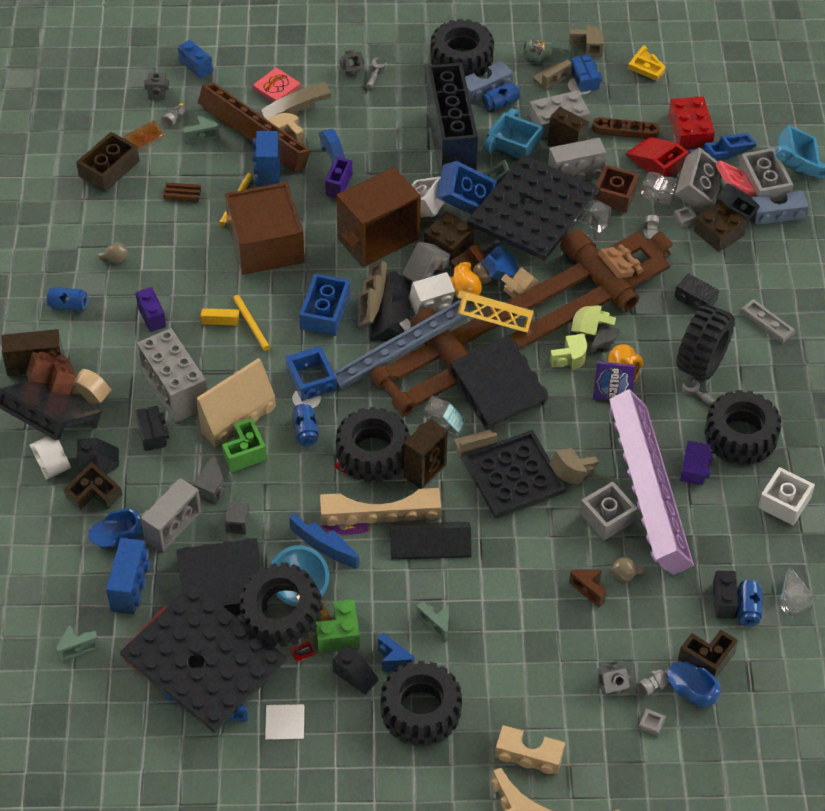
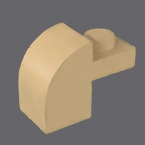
M280 113L267 119L303 144L304 131L300 127L299 118L296 115Z
M522 267L513 278L505 274L501 279L506 283L503 290L512 298L541 283Z
M82 369L76 375L70 394L81 393L89 404L101 403L112 389L99 375L90 370Z

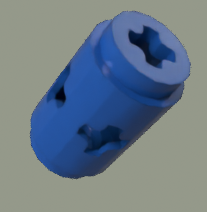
M507 83L487 91L482 96V99L488 111H495L517 102L520 99V92L515 83Z
M54 287L50 288L47 293V305L53 309L81 311L85 310L88 304V294L82 289Z
M309 404L296 405L292 412L296 439L303 446H311L318 441L319 437L314 409Z
M742 581L737 588L739 600L737 618L742 625L754 626L759 624L762 618V588L757 581Z

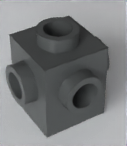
M355 50L345 51V55H342L339 60L341 69H344V73L349 72V75L359 73V69H363V65H365L363 55H361V52L355 53ZM349 59L353 61L352 66H350Z
M148 72V79L144 80V88L148 91V98L166 99V92L169 90V80H166L165 73Z
M613 661L607 663V666L597 668L600 689L605 693L618 694L624 692V689L630 688L631 673L629 668H626L622 663Z

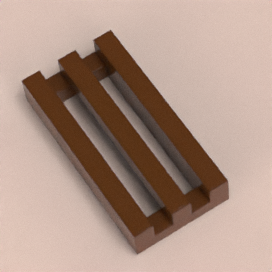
M166 182L163 198L164 200L199 202L201 185Z

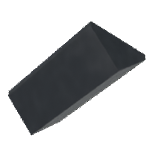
M395 271L386 275L381 304L372 322L371 341H389L405 331L401 327L400 322L405 319L410 321L411 303L409 295L412 283Z
M470 522L390 524L391 559L471 557Z

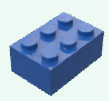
M257 131L256 139H253V149H256V151H253V162H256L254 164V175L257 174L255 176V187L280 183L278 131Z
M458 161L443 165L437 198L472 215L495 189L497 181Z
M314 273L299 314L300 329L336 336L351 295L350 280Z
M120 538L106 587L110 611L135 614L136 607H140L141 589L144 590L146 585L145 574L150 571L151 561L148 560L149 550L146 549L145 541Z

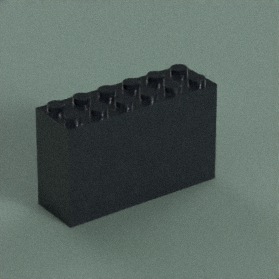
M462 63L429 65L427 67V115L439 176L441 177L444 164L455 161L477 170L478 135Z

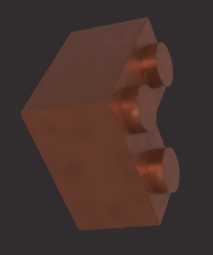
M32 352L26 371L29 381L48 384L52 393L70 396L76 374L69 359L61 355L54 357L45 352Z

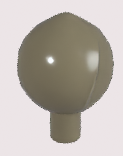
M116 242L109 245L105 252L99 253L98 257L100 260L107 259L112 264H120L127 258V249L123 244Z
M481 262L473 268V273L479 277L481 284H487L493 279L481 265Z
M625 557L617 559L612 566V574L620 582H629L636 574H643L644 572L642 566H636L631 559Z

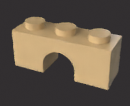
M502 726L496 745L495 758H499L503 762L520 764L524 768H535L545 774H558L564 754L565 742L544 737L540 747L529 749L522 743L524 731Z

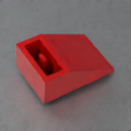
M648 137L626 152L625 155L661 183H664L682 170L685 157L689 155V152L676 142Z

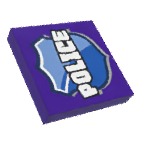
M597 361L593 399L610 401V398L628 389L633 391L635 365Z

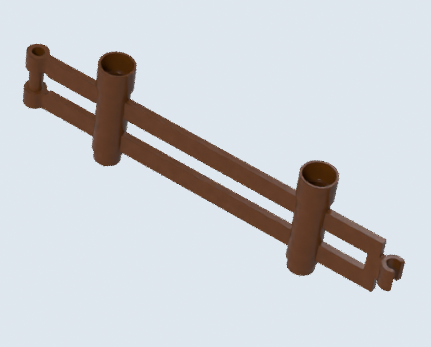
M581 229L571 231L562 240L560 250L571 260L574 266L505 303L530 310L587 278H590L597 288L530 324L528 333L518 330L510 334V338L517 343L518 350H521L572 322L576 312L585 306H602L611 301L623 312L631 310L640 299L634 288L670 268V264L665 258L671 255L668 249L672 247L673 243L662 232L656 233L648 241L639 232H636L613 244L610 247L615 249L622 244L631 251V255L641 250L649 259L641 263L640 266L643 268L641 274H637L635 271L632 277L618 279L599 257V250L596 248L595 243ZM433 308L421 310L412 319L410 327L417 325L437 312ZM492 310L484 313L483 315L484 317H488L489 315L493 314ZM507 311L498 314L502 322L510 318ZM475 318L453 331L448 329L425 342L424 344L426 345L395 362L387 366L380 365L371 372L370 379L380 390L384 389L392 398V405L401 416H407L418 405L457 385L448 372L450 363L470 354L463 345L500 325ZM437 359H440L448 368L414 386L409 392H401L393 382L396 379L404 378Z

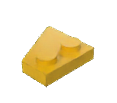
M645 45L641 47L628 63L629 70L655 81L659 80L666 68L654 54L651 55L647 51Z

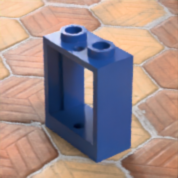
M321 346L285 356L287 372L301 401L337 390L336 376ZM321 364L327 377L303 384L297 371Z

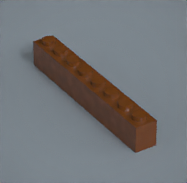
M216 83L202 85L198 104L205 110L214 114L216 118L225 122L227 126L238 131L240 135L245 136L251 143H253V139H256L257 131H278L280 162L291 171H297L306 167L310 149Z

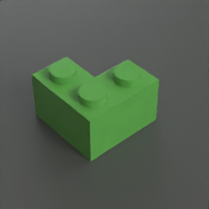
M253 418L234 423L236 440L222 444L223 457L230 473L267 461L266 446Z
M354 599L334 602L335 620L315 622L317 625L316 637L319 653L342 650L345 645L351 649L360 648V634Z

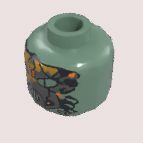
M530 39L525 42L522 54H524L526 60L539 63L542 59H546L548 49H546V44L543 41Z

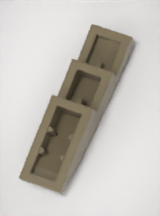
M326 82L319 83L276 100L261 109V113L266 119L280 113H290L299 116L300 110L315 107L316 101L331 98V93Z
M384 261L369 267V278L364 280L363 292L358 294V328L372 323L379 310L386 282L387 263Z

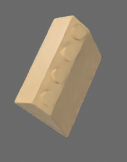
M259 358L197 397L201 434L216 447L226 442L228 438L235 434L234 423L253 418L255 423L260 417L273 411L276 407L275 394L262 361Z

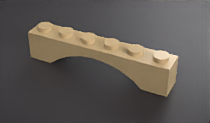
M439 488L419 489L402 500L386 504L361 503L349 499L340 493L320 495L322 525L335 526L337 524L354 525L356 523L373 524L376 522L392 523L396 521L441 519Z

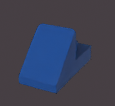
M385 633L378 637V650L385 656L382 660V671H395L401 665L405 667L408 662H413L414 664V656Z

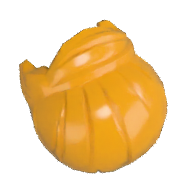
M469 262L458 264L454 269V276L450 277L455 289L454 297L458 298L460 290L480 296L482 291L481 281L471 271V264Z
M626 344L615 346L608 355V362L635 365L634 382H636L639 369L644 365V361L631 346Z

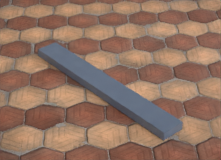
M462 299L334 371L339 388L341 390L371 374L376 367L380 365L385 366L470 317L458 313ZM465 306L464 311L470 312L468 307Z

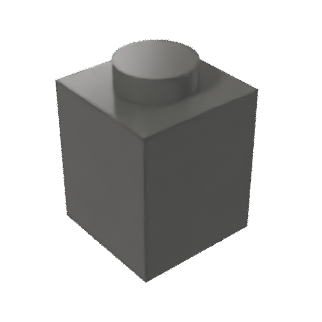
M241 501L228 502L225 519L226 533L246 534L250 515L248 503Z

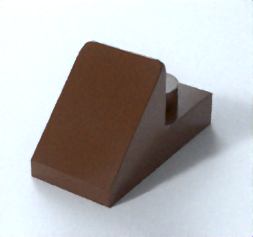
M477 243L451 260L449 264L455 269L458 264L469 262L471 269H473L475 265L482 262L487 256Z
M572 570L570 572L569 583L597 607H601L605 603L606 591L601 585L597 584L601 580L602 570Z

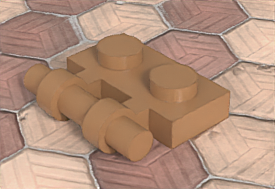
M622 244L617 249L614 247L600 249L598 253L599 257L618 279L632 277L635 271L637 274L643 272V268L640 266L641 263L634 259L631 251Z

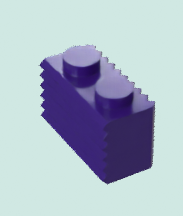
M341 157L335 158L336 160H334L330 172H328L325 179L326 196L336 198V194L346 190L353 175L352 160Z
M149 287L135 293L137 307L149 332L165 328L167 326L165 313L153 288Z
M687 441L680 481L703 485L704 479H709L711 467H707V464L712 463L713 458L710 444Z

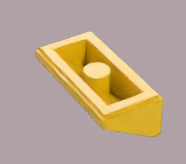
M203 308L200 314L201 324L238 326L240 310Z

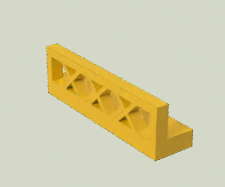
M459 291L458 298H462L458 310L459 314L528 333L534 311L469 292ZM467 300L472 301L476 309L471 312L464 311ZM486 306H490L493 312L488 317H484L481 311ZM507 311L510 318L502 322L498 314ZM521 315L526 317L524 327H519L515 321Z

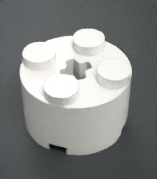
M47 436L30 444L46 480L71 468L59 440H54Z

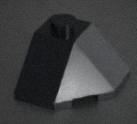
M98 438L77 439L78 473L80 474L91 462L105 474H108L111 470L114 471L119 467V448Z

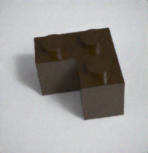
M92 462L63 489L66 498L80 510L94 496L107 508H110L123 495L120 486Z
M721 629L710 644L691 633L680 647L678 661L682 663L688 662L697 668H705L717 678L735 654L739 640Z

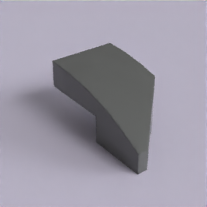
M602 324L595 336L590 352H596V349L599 348L605 351L610 350L611 344H614L620 329Z

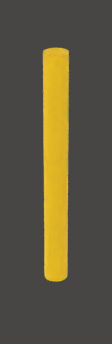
M247 173L237 191L247 189L253 179L251 173ZM226 211L219 221V225L225 227L227 223Z
M235 295L233 300L262 349L268 351L270 346L240 295Z

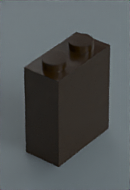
M559 107L550 116L548 146L556 147L587 140L589 121Z

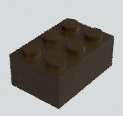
M110 132L76 162L79 177L106 192L140 161L138 146Z
M59 329L1 335L2 356L7 376L26 374L32 352H45L54 357L58 355L64 356Z
M430 418L425 423H421L416 432L409 435L403 443L404 478L420 489H423L447 465L448 430Z

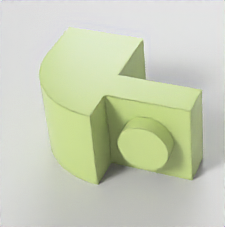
M585 306L576 312L571 331L584 335H596L598 323L615 325L616 318L609 316L610 313L601 311L602 306Z
M585 335L566 336L564 349L551 350V368L570 365L571 371L579 369L586 360L587 342Z

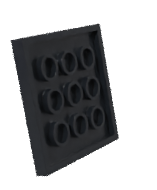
M533 430L462 454V460L494 518L556 497L567 491L562 479L556 475L549 465L551 460Z

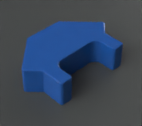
M334 129L318 132L321 149L327 151L332 167L336 157L345 158L340 139Z
M498 245L481 262V265L488 271L489 276L503 282L501 279L505 274L513 277L519 270L514 255L507 252L501 245Z

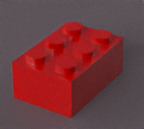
M704 96L670 99L668 115L676 143L688 150L698 149L699 147L703 148L705 143L714 141L715 131Z

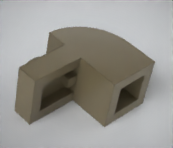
M586 25V30L570 29V45L584 46L586 55L602 56L603 34L598 28Z
M568 448L556 451L549 465L562 480L571 484H581L584 477H588L595 472L599 461L595 456L579 459L574 450Z

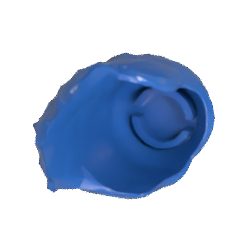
M134 509L110 512L104 520L99 521L93 525L92 529H89L90 534L88 538L90 542L99 545L101 548L118 547L120 538L136 539L140 536L143 530L141 516Z
M681 661L669 666L667 671L668 682L678 695L687 698L689 703L701 708L712 706L717 702L721 693L720 683L707 669L697 668L688 662L682 663Z

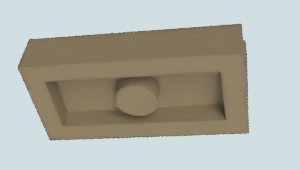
M565 60L561 64L555 63L535 75L533 80L542 88L548 90L571 75L572 63L569 60Z
M490 429L454 439V445L459 457L462 458V454L496 443L498 435L496 432L492 433Z

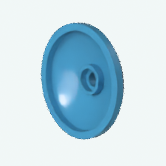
M302 545L290 546L280 551L272 560L271 564L276 563L277 566H280L281 563H288L290 567L294 564L299 566L301 570L304 569L313 578L321 596L324 595L329 584V569L324 558L316 550ZM286 590L274 594L283 603L297 607L299 602L298 593Z

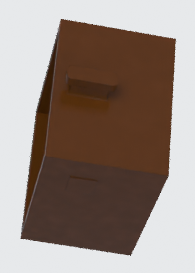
M395 167L336 194L337 239L362 267L420 239L421 195Z
M288 182L225 193L228 228L242 275L305 263L303 229Z

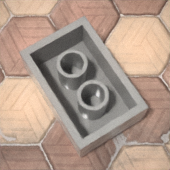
M579 91L530 101L529 117L532 123L543 126L542 139L548 138L550 116L559 107L590 122V112Z
M600 138L549 148V166L582 181L600 178L606 161V150Z
M699 147L685 157L675 195L701 214L716 204L722 176L715 165L718 161Z
M775 148L741 154L739 169L744 171L756 192L754 197L769 195L773 203L784 201L786 193L792 192L793 183L782 161L776 158Z
M181 478L172 483L168 491L163 496L158 497L155 504L149 510H146L141 517L145 541L164 552L202 512L199 489Z

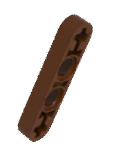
M603 117L595 118L592 124V130L596 134L647 139L648 137L657 138L660 130L658 124L653 122ZM620 126L621 129H615L613 127ZM635 127L638 131H632L630 128Z

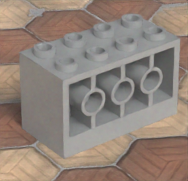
M172 328L137 342L141 371L174 423L197 414V397L207 391L206 379Z

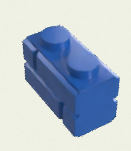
M192 40L179 45V61L199 78L213 71L212 57Z
M589 55L573 57L571 59V73L580 92L598 90L600 82H602V75L600 72H597L596 62L592 61Z

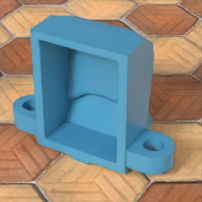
M512 108L508 113H503L498 121L494 122L493 127L487 133L483 150L489 153L493 152V150L505 152L518 159L523 155L529 156L543 137V126L520 119V112Z
M787 125L778 137L779 147L775 150L776 158L796 172L817 178H825V164L820 162L816 138Z

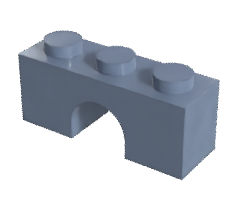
M503 61L488 67L487 79L478 78L474 73L465 77L470 102L473 103L481 100L482 96L489 90L507 83H513V72Z
M803 191L786 193L784 204L773 203L769 195L751 197L760 205L759 209L752 216L755 225L800 220L807 217L809 205Z

